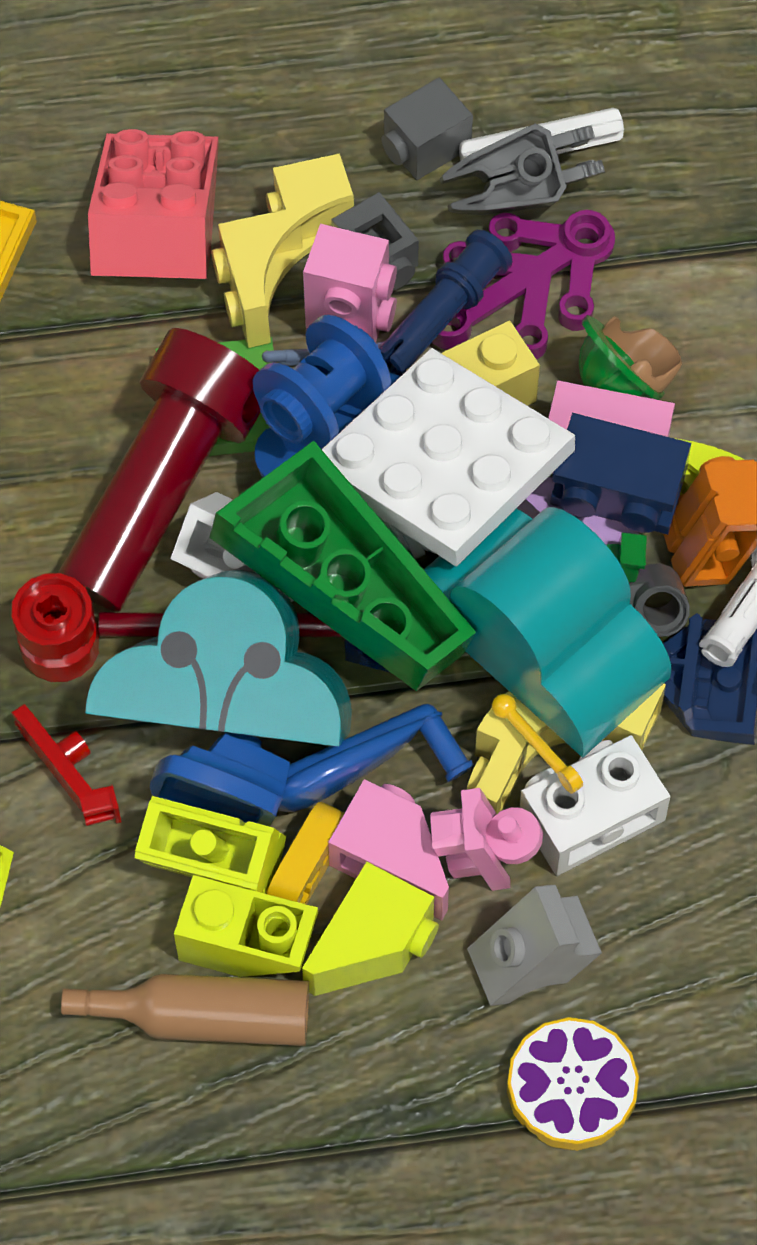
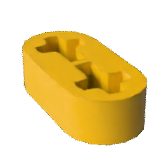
M322 801L313 807L274 874L267 890L268 895L307 905L329 866L328 842L345 812Z

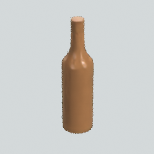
M159 974L152 976L139 986L127 990L89 991L85 989H63L61 1013L62 1015H90L124 1019L137 1025L150 1037L157 1039L306 1046L309 981Z

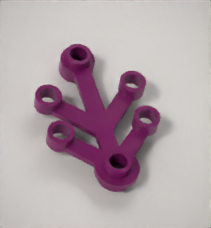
M581 210L573 213L563 224L523 220L512 213H500L494 216L489 223V233L499 238L508 248L512 255V266L502 275L505 277L483 290L484 296L477 306L467 310L462 309L448 324L456 327L458 330L451 332L442 331L432 343L441 349L448 350L469 340L472 326L525 293L521 323L515 329L521 338L534 336L540 340L534 345H526L536 359L541 358L547 350L548 331L544 323L551 276L570 264L569 292L563 295L560 300L558 318L566 329L572 331L583 330L582 319L586 315L593 317L594 302L590 297L594 265L605 261L612 254L615 246V232L608 220L599 212ZM501 229H510L513 232H515V234L511 236H501L497 233V231ZM590 239L594 243L586 244L581 243L578 240ZM464 241L453 242L445 248L443 264L451 262L452 259L459 256L466 248ZM522 242L551 247L538 256L512 253V251L520 247ZM577 306L583 308L586 312L581 315H573L567 309Z

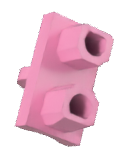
M481 788L461 790L462 808L432 812L430 815L433 850L438 857L446 856L448 870L454 879L482 875L492 891L510 888V877L501 865V861L506 864H520L536 855L542 845L543 832L541 825L531 812L523 808L511 807L497 814Z

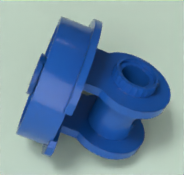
M322 315L310 324L306 330V344L310 354L298 365L291 368L281 363H268L255 374L253 378L254 394L260 405L262 416L270 426L258 437L255 445V461L262 477L272 472L312 441H315L323 449L401 377L389 373L378 345L361 328L352 325L340 317Z

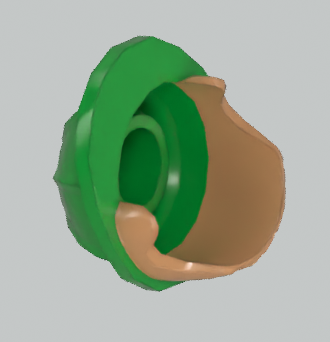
M589 315L582 319V325L588 333L579 355V370L584 386L660 400L664 396V390L674 379L682 365L679 352L666 337L651 328L630 332L622 331L618 317H613L605 325Z

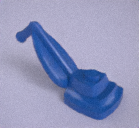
M422 704L345 739L339 747L329 746L292 764L262 749V742L252 735L226 732L208 750L192 745L186 748L179 756L169 755L161 759L156 765L151 778L150 791L152 796L239 818L245 823L250 821L270 827L278 810L295 812L310 807L346 788L392 758L411 741L419 730L447 773L445 778L448 782L465 774L475 765L472 760H467L441 718L443 716L442 712H438L430 704Z

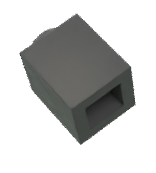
M439 77L384 109V135L381 138L383 148L394 164L398 166L403 164L411 175L418 180L459 156L460 143L463 140L472 139L473 115Z

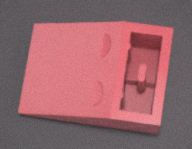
M127 129L116 134H106L88 211L91 276L207 278L212 243L219 137L204 136L195 131H181L174 135H148L146 132L137 129Z

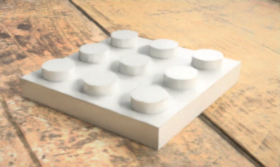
M431 348L332 439L322 451L380 518L457 567L575 451V435Z

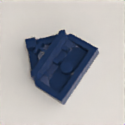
M696 613L689 618V625L663 643L671 662V676L664 683L666 687L663 700L694 737L755 745L757 729V629L742 648L733 666L722 667L708 660L701 652L703 648L699 646L703 637L706 636L717 620L705 619L703 621L702 617Z

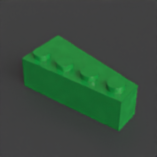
M315 441L305 446L215 514L209 536L210 539L415 691L419 690L460 658L476 634L472 626Z

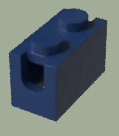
M572 413L567 430L575 435V451L553 473L552 482H555L550 504L560 506L566 512L575 516L591 517L594 515L621 522L625 527L636 532L649 533L656 531L668 535L685 479L692 443Z

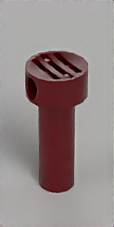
M172 328L167 332L139 381L142 389L155 401V404L58 572L75 578L87 589L92 602L109 610L121 612L218 438L236 443L245 441L261 413L260 405L253 390V378L259 369L242 356L208 337L181 328Z

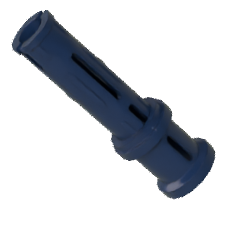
M477 229L471 232L465 241L466 248L453 262L444 263L437 270L436 286L379 348L388 370L392 365L395 366L391 374L402 376L406 369L413 365L462 309L467 310L480 303L484 296L483 289L496 275H503L511 268L513 263L512 255L499 238L485 230Z

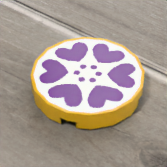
M567 1017L543 1023L522 1039L510 1061L507 1093L514 1116L523 1127L525 1125L530 1132L537 1135L538 1140L551 1147L578 1151L602 1145L624 1126L635 1108L639 1075L632 1052L615 1032L592 1020Z

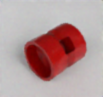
M45 573L27 581L18 589L12 601L11 614L19 649L26 667L36 677L49 682H68L81 677L93 666L99 654L98 630L95 623L92 601L87 589L75 578L61 573Z

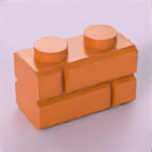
M720 456L706 461L700 466V473L687 492L679 497L669 534H664L668 551L675 553L671 558L673 570L678 573L684 587L728 584L756 549L757 462L754 459L735 460L729 456Z

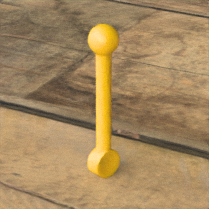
M509 694L496 696L492 702L494 714L499 718H507L554 770L562 786L570 794L581 789L583 781L578 772L572 766H566L517 712L514 698Z

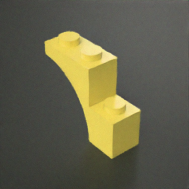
M340 153L274 167L275 192L266 193L269 213L218 224L221 248L211 250L214 270L219 284L229 282L231 291L224 293L231 327L242 326L248 348L271 343L268 316L273 295L288 271L310 253L320 224L332 226V218L354 207L353 192Z

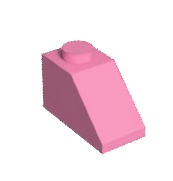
M364 779L328 842L329 866L356 879L365 863L369 862L434 896V917L442 921L448 911L449 886L439 857L433 850L432 837L421 806L415 804L413 797L397 786L383 784L380 787Z

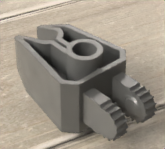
M535 123L470 154L446 171L440 177V183L444 184L471 176L478 177L483 183H488L484 186L483 193L450 203L447 206L449 212L486 215L551 207L558 202L567 187L566 185L605 173L602 160H588L576 164L573 168L562 171L556 152L567 147L575 148L585 145L589 140L594 139L595 135L592 125L552 136L550 130Z

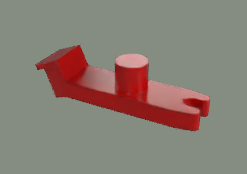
M25 704L12 711L11 714L16 720L14 721L15 726L82 811L86 826L113 819L116 820V824L122 823L113 785L92 790L74 767L75 764L91 754L89 747L80 734L74 731L56 743Z

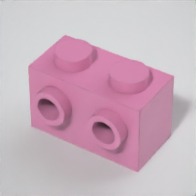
M320 224L303 271L306 330L318 317L334 315L361 328L373 338L375 343L380 330L389 332L397 305V298L391 297L396 280L397 266L389 264V240Z

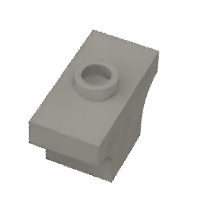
M556 885L534 887L467 948L490 1006L511 1003L518 997L541 987L568 983L602 954L578 896L561 898Z

